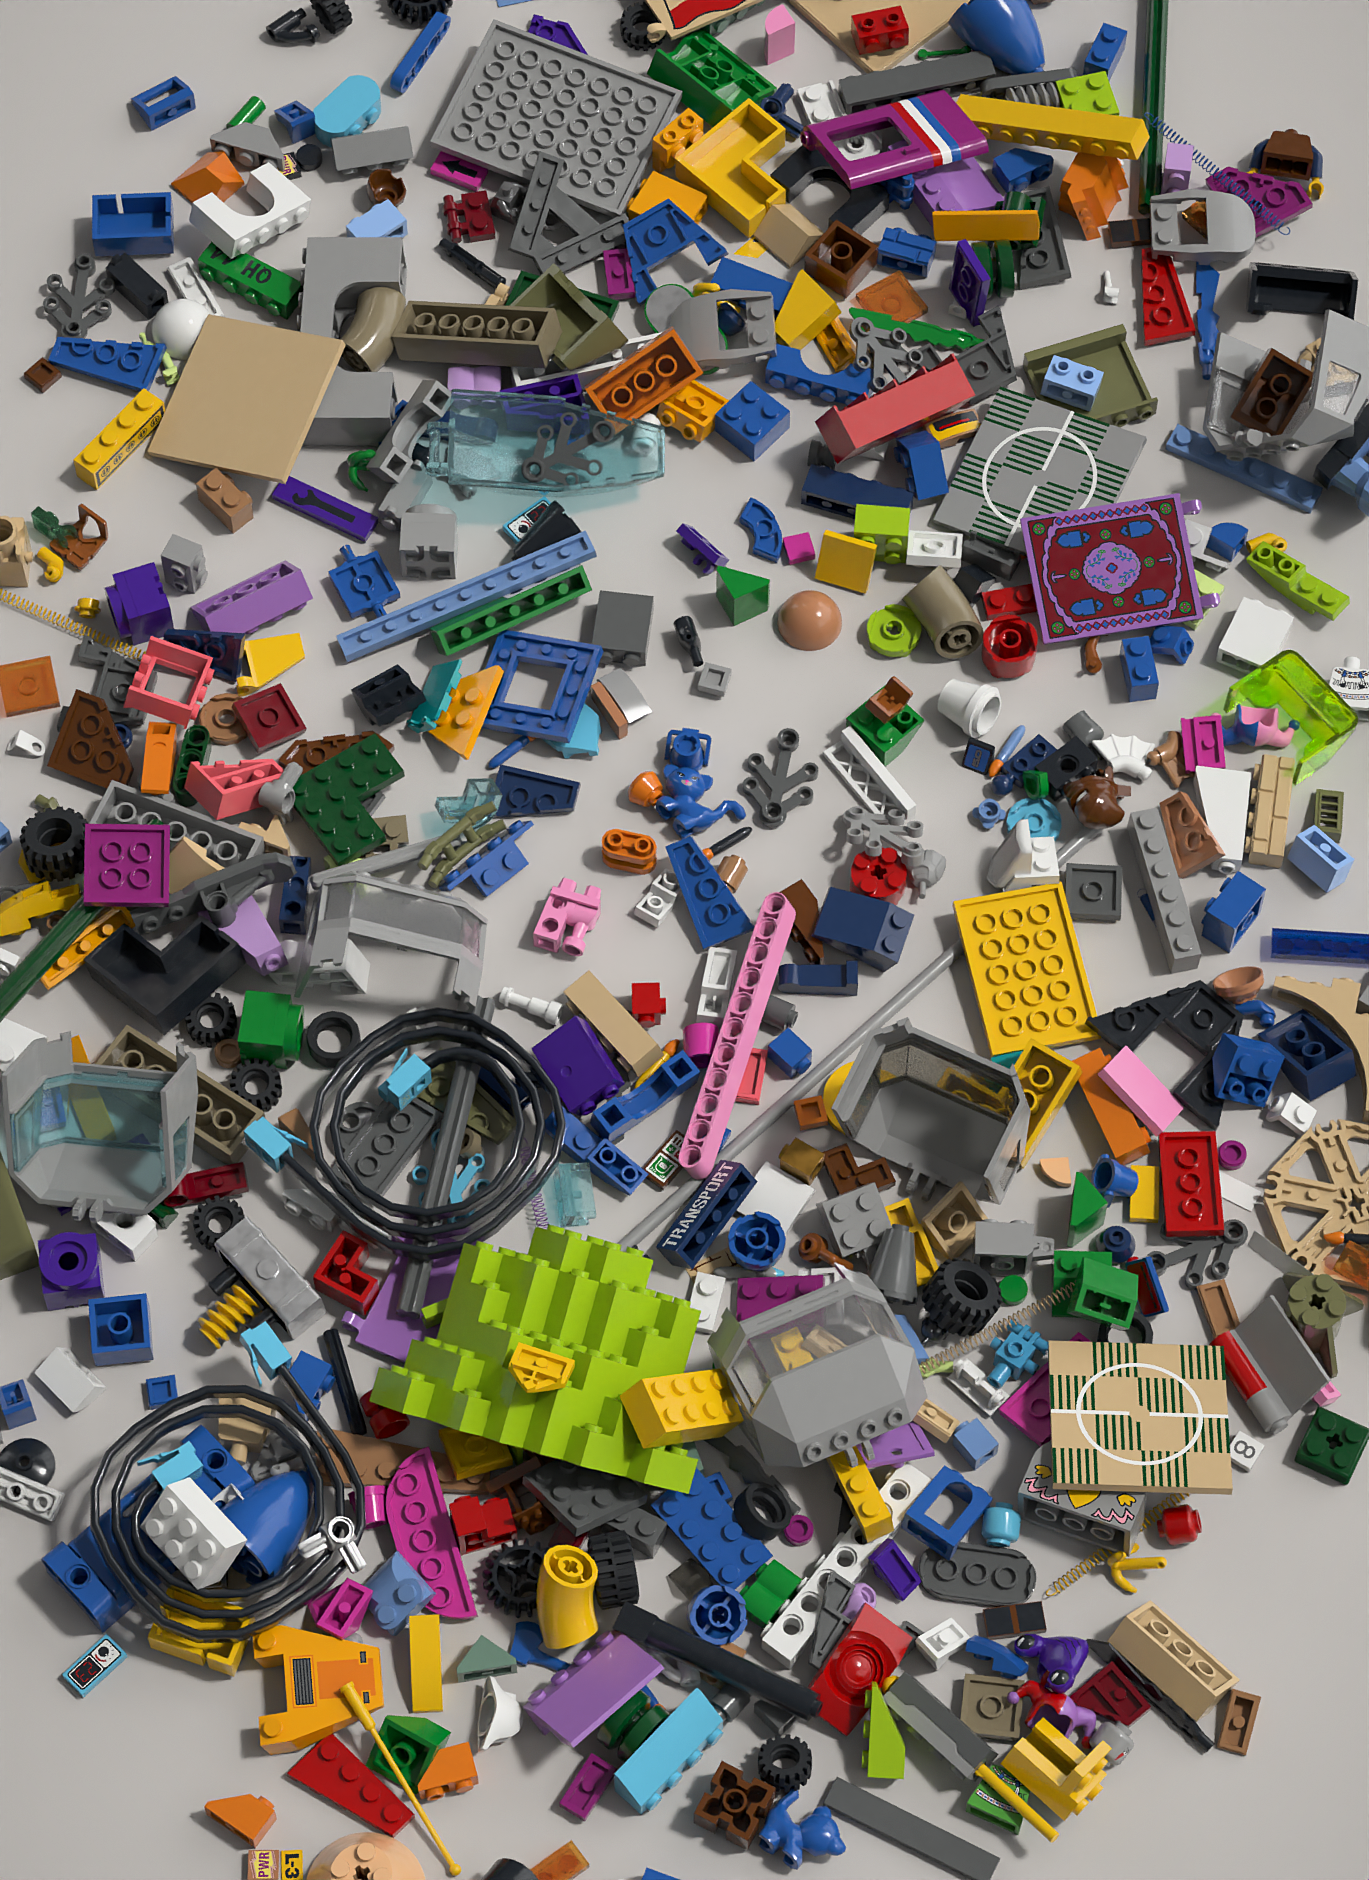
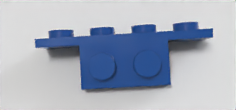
M518 820L506 829L509 833L502 838L497 836L485 845L487 847L486 851L480 855L475 853L464 862L466 866L459 872L455 869L443 878L445 883L439 886V889L441 891H450L469 876L483 897L489 896L529 864L514 843V840L534 825L531 820L523 822Z

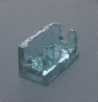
M589 1163L559 1164L553 1178L560 1227L588 1225L589 1219L596 1217Z

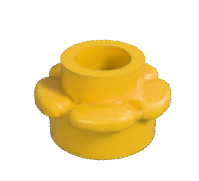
M92 598L78 599L77 606L74 607L75 611L79 612L80 617L93 619L96 614L101 612L99 601Z

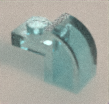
M493 778L467 779L462 796L437 797L434 806L444 823H457L470 809L478 805L482 806L490 801L494 802L498 810L502 793ZM497 811L486 815L485 818L471 826L474 830L484 826L495 816Z

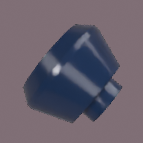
M727 302L720 303L717 307L718 327L724 335L733 336L744 331L746 322L741 315Z
M1112 1226L1104 1229L1098 1235L1096 1241L1098 1252H1112V1263L1127 1261L1134 1254L1136 1247L1133 1235L1121 1226Z

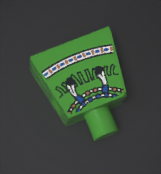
M993 1764L990 1770L1027 1803L1030 1790L1007 1769ZM982 1779L967 1802L966 1812L1019 1835L1023 1816Z

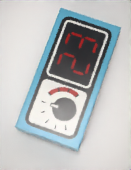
M545 496L505 523L503 531L517 545L551 502Z
M106 1634L67 1669L62 1676L84 1698L127 1658V1654Z

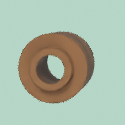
M737 855L724 856L716 870L732 894L736 893L748 871L745 865L746 862Z

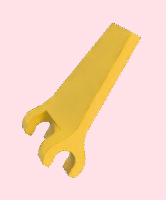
M300 633L245 641L243 656H246L250 677L242 676L236 678L238 695L246 696L259 690L305 659Z

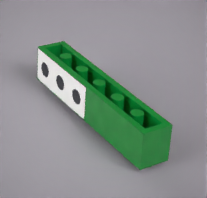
M578 564L429 628L438 652L449 656L590 592L592 587L583 565Z

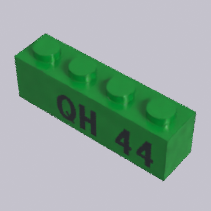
M211 241L198 258L199 272L205 280L209 282L214 281L222 285L228 292L243 296L249 303L264 307L274 316H281L288 320L299 305V292L304 290L300 281L247 253L239 254L231 259Z

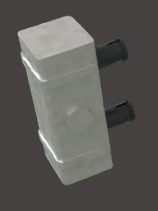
M248 1217L241 1220L215 1242L219 1257L226 1264L227 1268L207 1282L211 1290L220 1297L221 1294L239 1280L263 1305L261 1311L244 1323L246 1329L251 1328L253 1330L265 1321L270 1326L276 1321L294 1340L326 1314L322 1298L314 1291L312 1285L307 1280H304L267 1239L265 1233Z

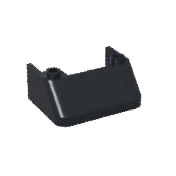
M1250 262L1246 309L1247 312L1255 315H1266L1267 311H1272V309L1325 314V311L1330 309L1354 320L1358 278L1354 272L1346 270Z

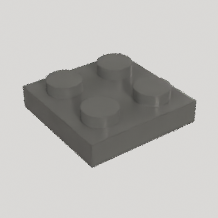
M1066 864L1065 896L1071 918L1120 921L1122 866Z

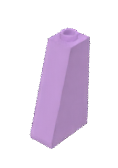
M251 895L238 906L235 921L228 927L219 928V931L225 932L238 942L246 963L262 976H265L289 963L278 939ZM207 910L197 912L199 917L203 915L212 922Z

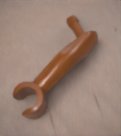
M1101 636L1089 637L1084 647L1086 668L1090 673H1097L1102 668V662L1096 651L1097 643Z

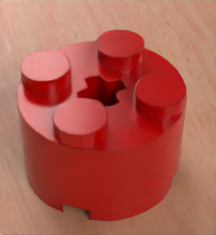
M999 616L991 621L990 625L985 629L981 656L984 665L993 677L1016 678L1032 670L1036 658L1038 636L1034 626L1030 622L1026 623L1021 620L1019 616Z
M882 848V853L879 856H869L865 851L857 854L851 867L850 892L897 905L905 893L907 877L906 865L902 863L897 851L893 848Z

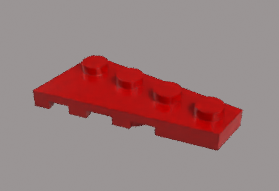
M1151 247L1142 249L1144 346L1195 336L1196 329L1171 256L1158 255L1157 259H1152Z
M334 1734L323 1738L287 1773V1776L292 1780L309 1787V1790L333 1801L340 1808L357 1815L364 1822L392 1838L415 1818V1814Z

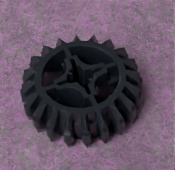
M387 0V5L391 8L393 15H398L400 21L407 19L409 25L417 21L419 26H421L423 21L429 23L436 12L447 15L448 8H452L453 0Z
M514 1538L512 1540V1547L509 1548L507 1544L502 1543V1553L493 1550L492 1557L494 1560L487 1559L485 1562L488 1569L482 1572L483 1578L486 1579L483 1582V1589L489 1590L487 1599L495 1600L494 1607L496 1609L504 1606V1614L506 1616L513 1609L515 1610L516 1618L521 1617V1611H527V1616L531 1618L533 1616L532 1609L536 1608L537 1610V1583L539 1576L533 1573L534 1563L537 1562L541 1566L544 1555L550 1549L546 1547L540 1551L541 1543L539 1541H536L532 1547L529 1544V1539L525 1538L523 1545H518L517 1539ZM517 1559H524L519 1564H510L511 1561ZM527 1572L528 1580L524 1579V1582H519L518 1584L517 1576L521 1578V1575H525ZM499 1574L512 1584L510 1594L506 1593L499 1585ZM531 1591L536 1593L532 1596L521 1598L525 1592Z

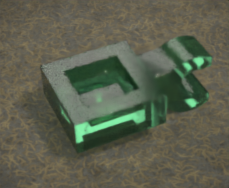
M38 506L31 512L34 528L50 540L56 539L62 547H68V541L64 536L78 537L74 526L59 525V519L51 511L46 512Z

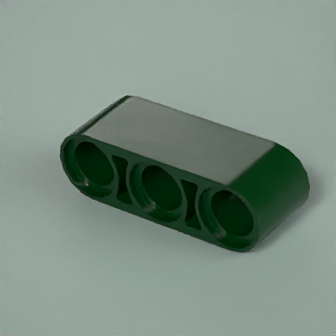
M193 725L186 730L173 780L175 799L183 807H191L198 802L189 792L181 791L184 789L189 770L187 766L190 765V762L199 761L200 766L208 765L212 750L209 731L202 725ZM196 740H203V742L199 744L193 743Z

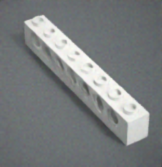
M905 1461L904 1466L901 1468L892 1467L885 1477L887 1482L881 1489L878 1488L891 1514L894 1531L868 1544H859L855 1538L863 1535L853 1516L850 1521L851 1528L846 1534L841 1532L832 1544V1547H834L832 1552L828 1556L824 1554L818 1560L814 1567L816 1572L810 1579L805 1577L796 1590L798 1592L797 1596L793 1601L788 1599L779 1610L778 1614L781 1616L774 1624L770 1622L760 1635L763 1638L761 1649L789 1670L814 1639L825 1589L819 1584L827 1580L828 1575L833 1571L852 1584L859 1583L872 1566L868 1557L887 1538L893 1539L901 1529L905 1513L932 1481V1479L907 1461ZM894 1491H900L906 1497L896 1500L890 1494ZM841 1558H848L853 1564L849 1567H842L837 1561ZM813 1603L817 1609L814 1612H806L802 1609V1605ZM793 1625L799 1629V1632L795 1635H789L783 1629L786 1626Z

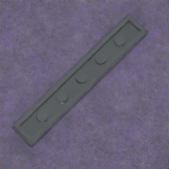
M839 1777L836 1778L823 1803V1806H827L829 1809L971 1880H991L1000 1862L999 1857Z

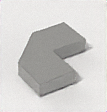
M294 1426L288 1427L300 1438L299 1433ZM276 1433L267 1436L259 1457L250 1471L255 1484L273 1476L270 1474V1469L273 1465L299 1457L295 1452L282 1446L281 1441L283 1439Z

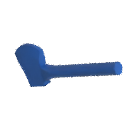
M530 1621L516 1623L514 1642L510 1654L516 1658L517 1664L525 1667L527 1664H538L558 1672L563 1669L566 1670L572 1665L538 1649L544 1642L538 1624Z

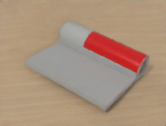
M1270 1295L1234 1330L1220 1334L1208 1345L1224 1346L1225 1372L1266 1433L1273 1432V1434H1277L1288 1426L1287 1421L1331 1381L1274 1295Z

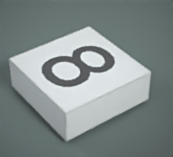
M1239 1431L1230 1444L1231 1462L1250 1472L1265 1445Z

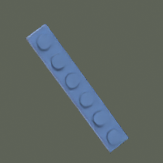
M1177 424L1166 444L1165 450L1310 514L1322 494V487L1259 459L1246 457L1242 461L1229 460L1227 455L1216 451L1208 437Z

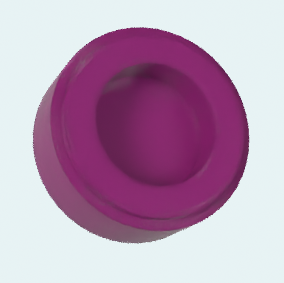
M1229 1140L1219 1147L1218 1162L1223 1168L1237 1170L1244 1165L1247 1151L1243 1144L1235 1140Z
M804 1515L792 1516L790 1524L784 1529L786 1540L794 1546L806 1545L813 1537V1523Z

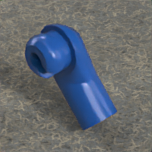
M1249 1000L1242 1004H1235V1009L1241 1014H1254L1257 1016L1262 1027L1269 1028L1274 1025L1275 1011L1261 1000Z

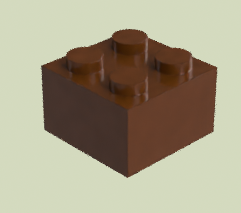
M835 220L805 254L804 271L847 299L876 266L878 246L838 220Z

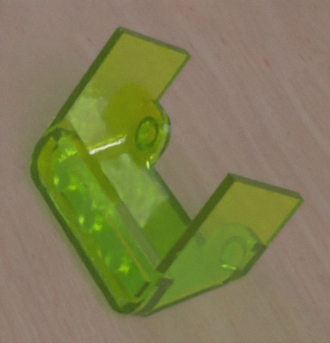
M1293 650L1280 652L1229 687L1223 708L1228 713L1237 707V704H1241L1245 700H1248L1255 708L1270 709L1278 703L1293 720L1299 721L1300 727L1312 741L1305 746L1304 757L1298 761L1292 782L1295 786L1325 766L1353 734L1358 724L1356 712L1298 652Z

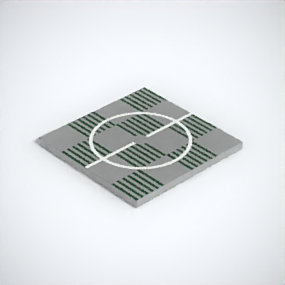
M1000 387L948 489L949 493H946L933 519L934 524L970 536L971 530L977 532V538L1012 552L1015 549L1019 550L1021 555L1026 556L1020 518L1117 503L1147 442L1146 436Z

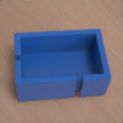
M171 192L121 194L124 213H119L116 194L92 195V241L95 257L114 256L116 254L121 256L125 252L128 255L174 253V209Z

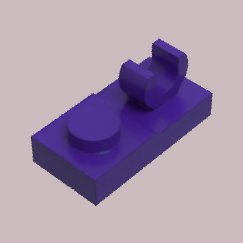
M682 523L676 530L683 537L681 542L692 551L698 549L702 553L693 559V564L699 566L703 560H706L707 565L703 569V573L709 575L714 571L715 565L725 567L729 562V559L693 526Z

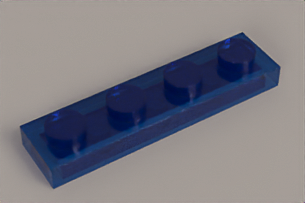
M1272 928L1271 958L1369 964V934Z

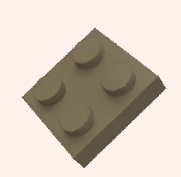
M965 1673L960 1719L979 1737L1018 1742L1023 1697L1019 1699L1017 1704H1011L1007 1700V1694L1015 1692L1025 1683V1680Z

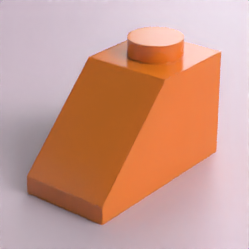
M251 1794L208 1801L204 1806L209 1817L254 1848L257 1847L277 1820L275 1810H273L275 1806L262 1796L257 1799Z

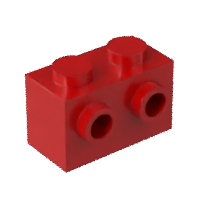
M901 5L851 15V34L859 55L899 48L909 44V26Z

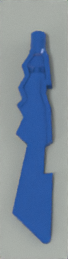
M1196 261V295H1201V309L1196 312L1197 330L1201 342H1198L1197 346L1199 363L1202 366V378L1210 380L1217 333H1220L1216 328L1220 316L1213 311L1220 274L1210 265H1199V262Z

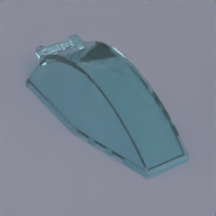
M452 389L449 422H430L427 424L429 463L426 464L425 472L429 476H447L449 485L476 487L515 496L568 497L606 493L664 477L665 427L632 418V421L616 417V413L607 411V414L591 410V406L584 403L582 407L565 402L566 398L559 396ZM566 412H573L577 416V424L571 429L567 445L593 432L594 425L599 421L607 420L614 425L615 435L610 441H597L573 454V456L589 461L593 459L601 461L603 470L600 474L592 476L585 470L557 463L549 468L564 474L569 472L577 473L580 478L579 484H575L576 479L572 475L567 477L568 486L546 478L541 482L531 483L523 477L521 467L523 462L534 454L538 440L537 430L540 426L550 425L554 429L553 438L547 442L545 458L554 452L561 428L560 418ZM566 415L564 418V422L567 425L573 423V418L570 415ZM602 426L600 433L603 436H607L609 428ZM547 428L541 430V435L544 438H548L550 435V431ZM440 436H448L447 463L439 462ZM591 463L590 470L596 473L599 470L598 464ZM533 464L531 472L538 474L540 468L538 465Z

